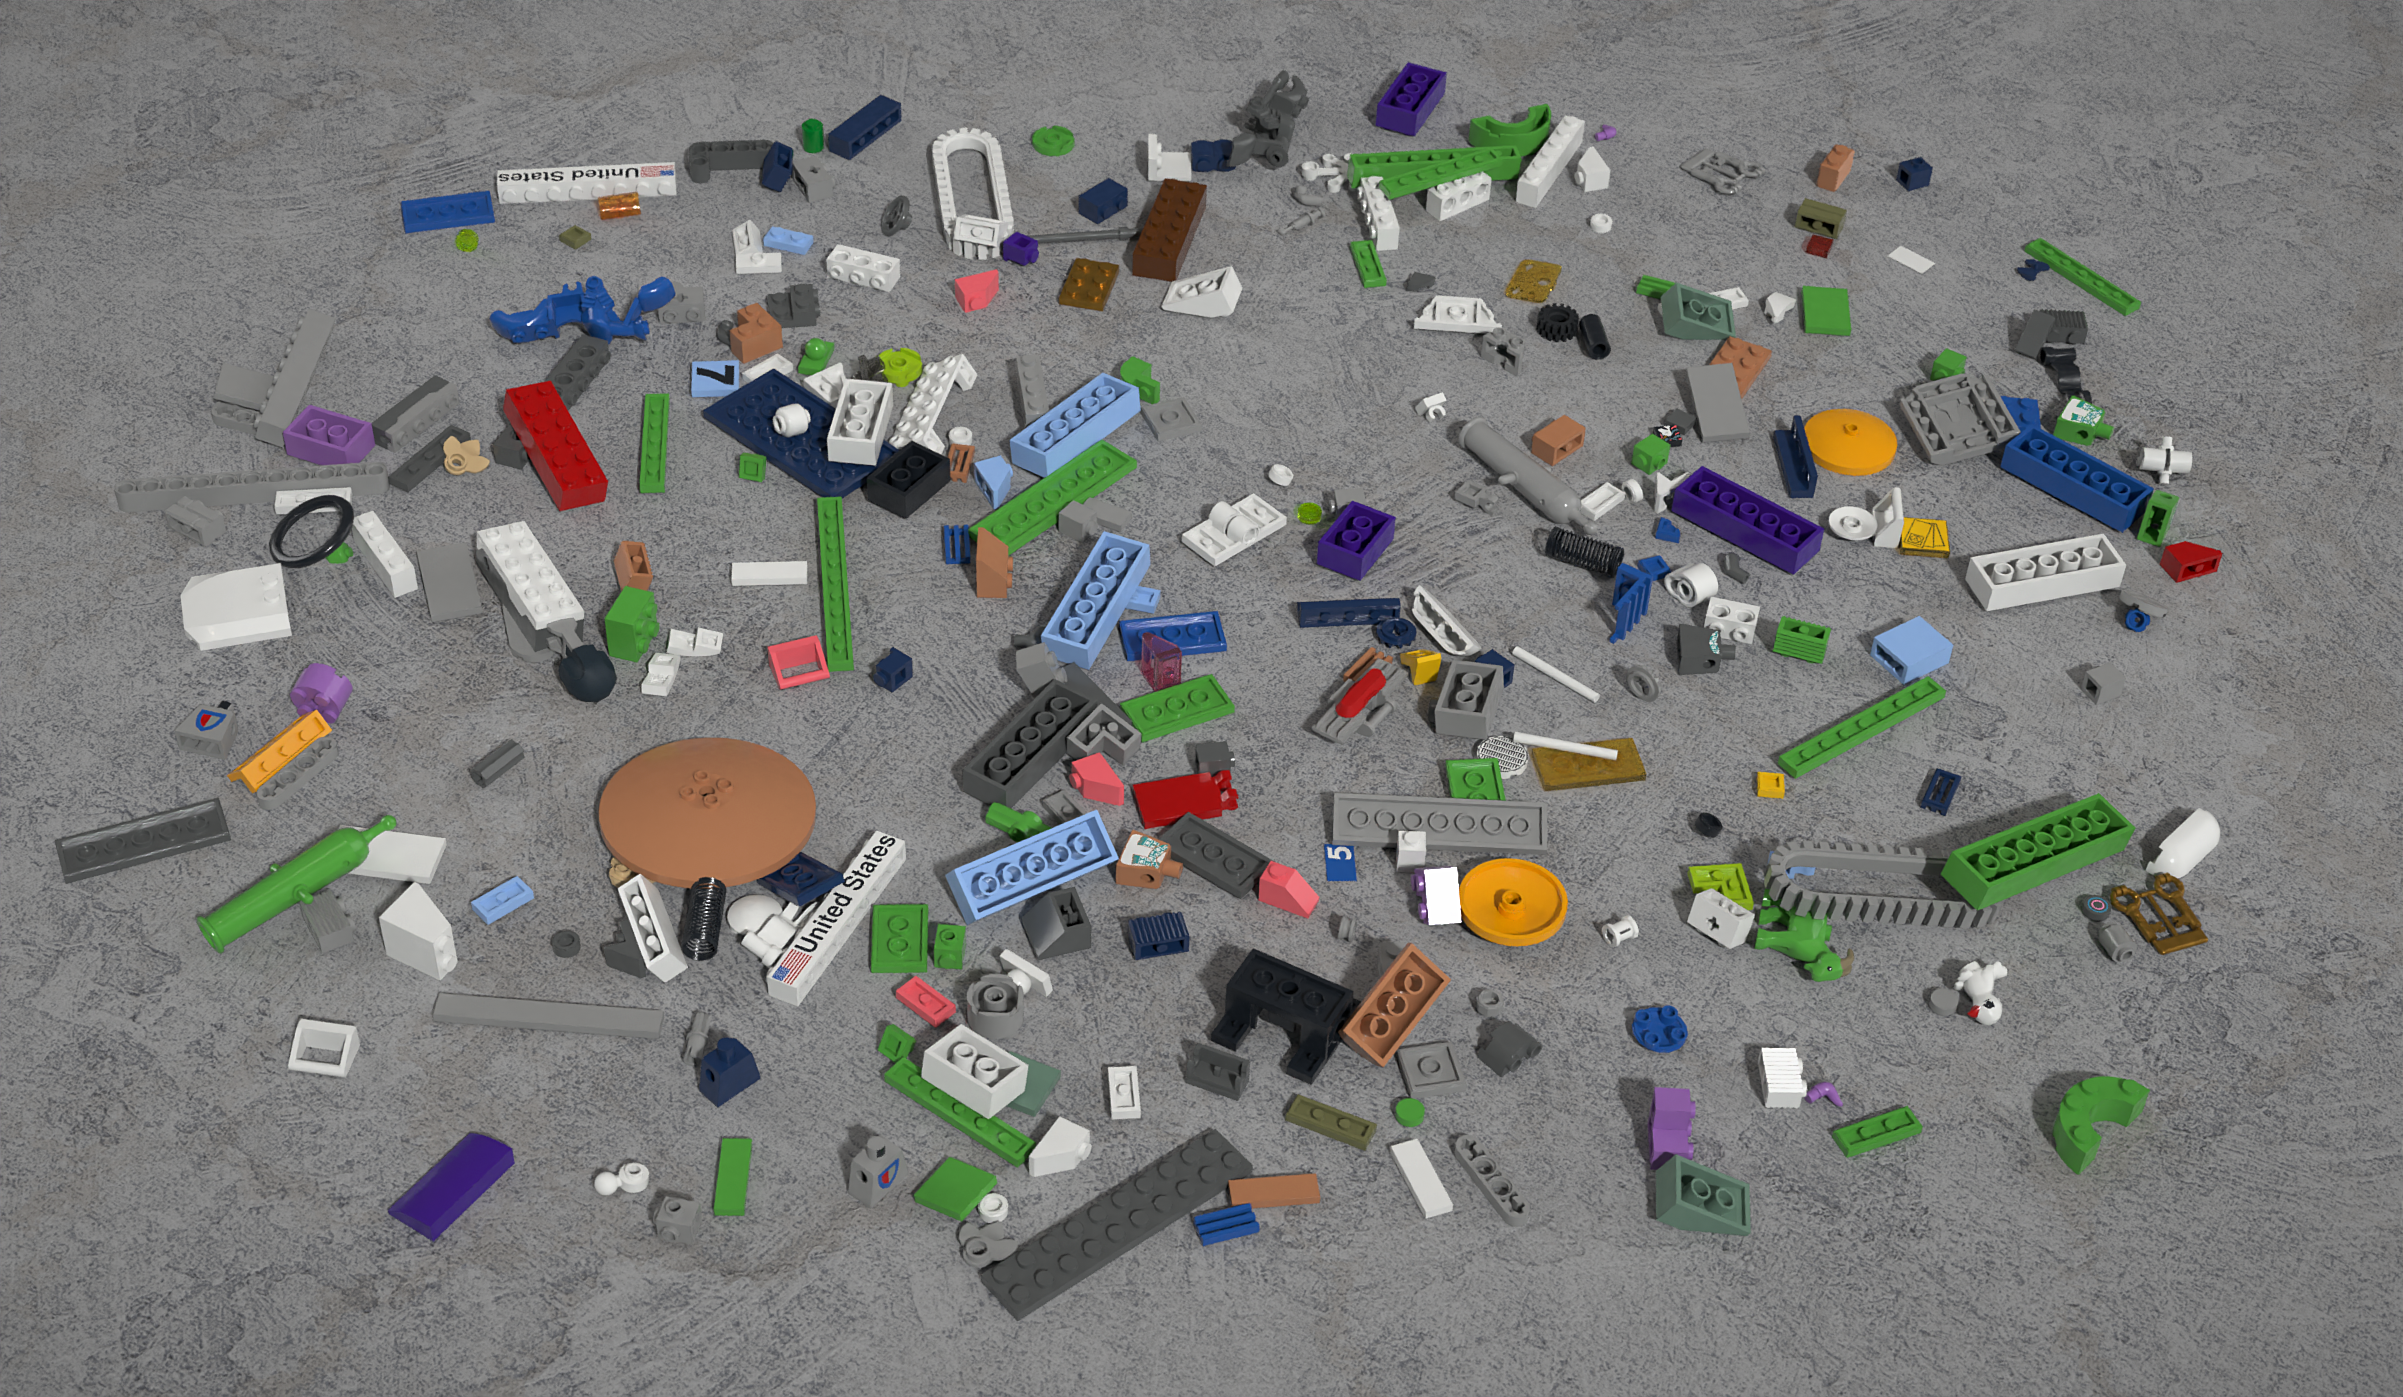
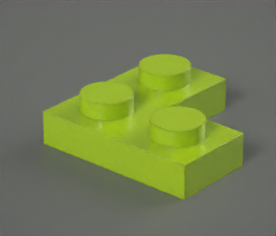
M1741 863L1692 866L1688 868L1687 875L1693 894H1698L1712 888L1746 910H1753L1754 901Z

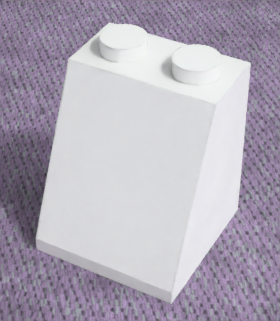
M414 882L379 917L386 955L435 979L441 980L458 963L451 925L422 887Z

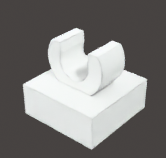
M1442 392L1423 399L1415 409L1419 416L1426 414L1428 422H1432L1435 419L1433 412H1436L1440 419L1445 416L1446 412L1442 405L1447 400Z

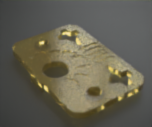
M1529 259L1523 260L1511 279L1505 295L1509 298L1543 303L1547 300L1551 290L1554 291L1562 267L1553 263ZM1533 265L1534 268H1530L1527 271L1526 266ZM1546 280L1549 281L1550 284L1540 285L1538 282ZM1519 287L1520 292L1513 294V291Z

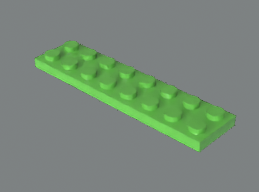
M1100 440L969 528V538L977 542L978 527H984L1008 546V553L1010 555L1059 522V512L1073 500L1083 505L1089 497L1094 498L1136 469L1137 460L1106 441Z

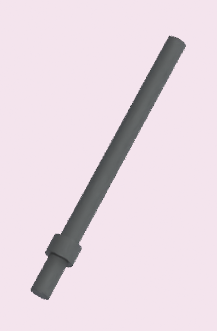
M1119 227L1118 230L1027 236L1037 240L1038 244L1119 238V240H1129L1131 237H1140L1143 228L1128 229V227Z

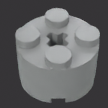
M988 974L982 976L981 981L975 985L973 982L967 991V1019L972 1031L989 1039H1011L1015 1037L1024 1021V992L1021 985L1019 984L1018 986L1013 982V978L1004 974Z

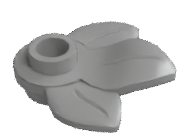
M1000 1221L989 1224L980 1230L974 1225L966 1223L959 1233V1241L964 1247V1261L972 1267L980 1268L988 1265L991 1261H1003L1012 1256L1018 1248L1017 1241L1004 1239V1230Z

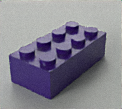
M1408 62L1377 104L1376 126L1386 130L1401 132L1405 135L1416 136L1445 94L1447 72Z

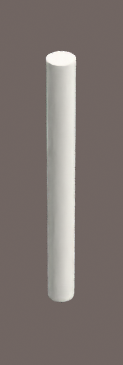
M1519 646L1514 648L1512 654L1590 701L1594 703L1598 701L1599 693Z
M1515 732L1513 742L1610 760H1616L1618 750L1520 732Z

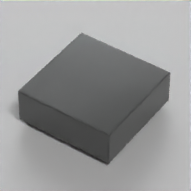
M1676 408L1665 420L1664 426L1677 425L1680 434L1685 435L1696 424L1697 417Z

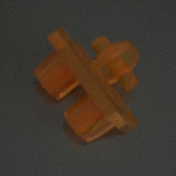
M637 191L598 197L601 220L641 214Z

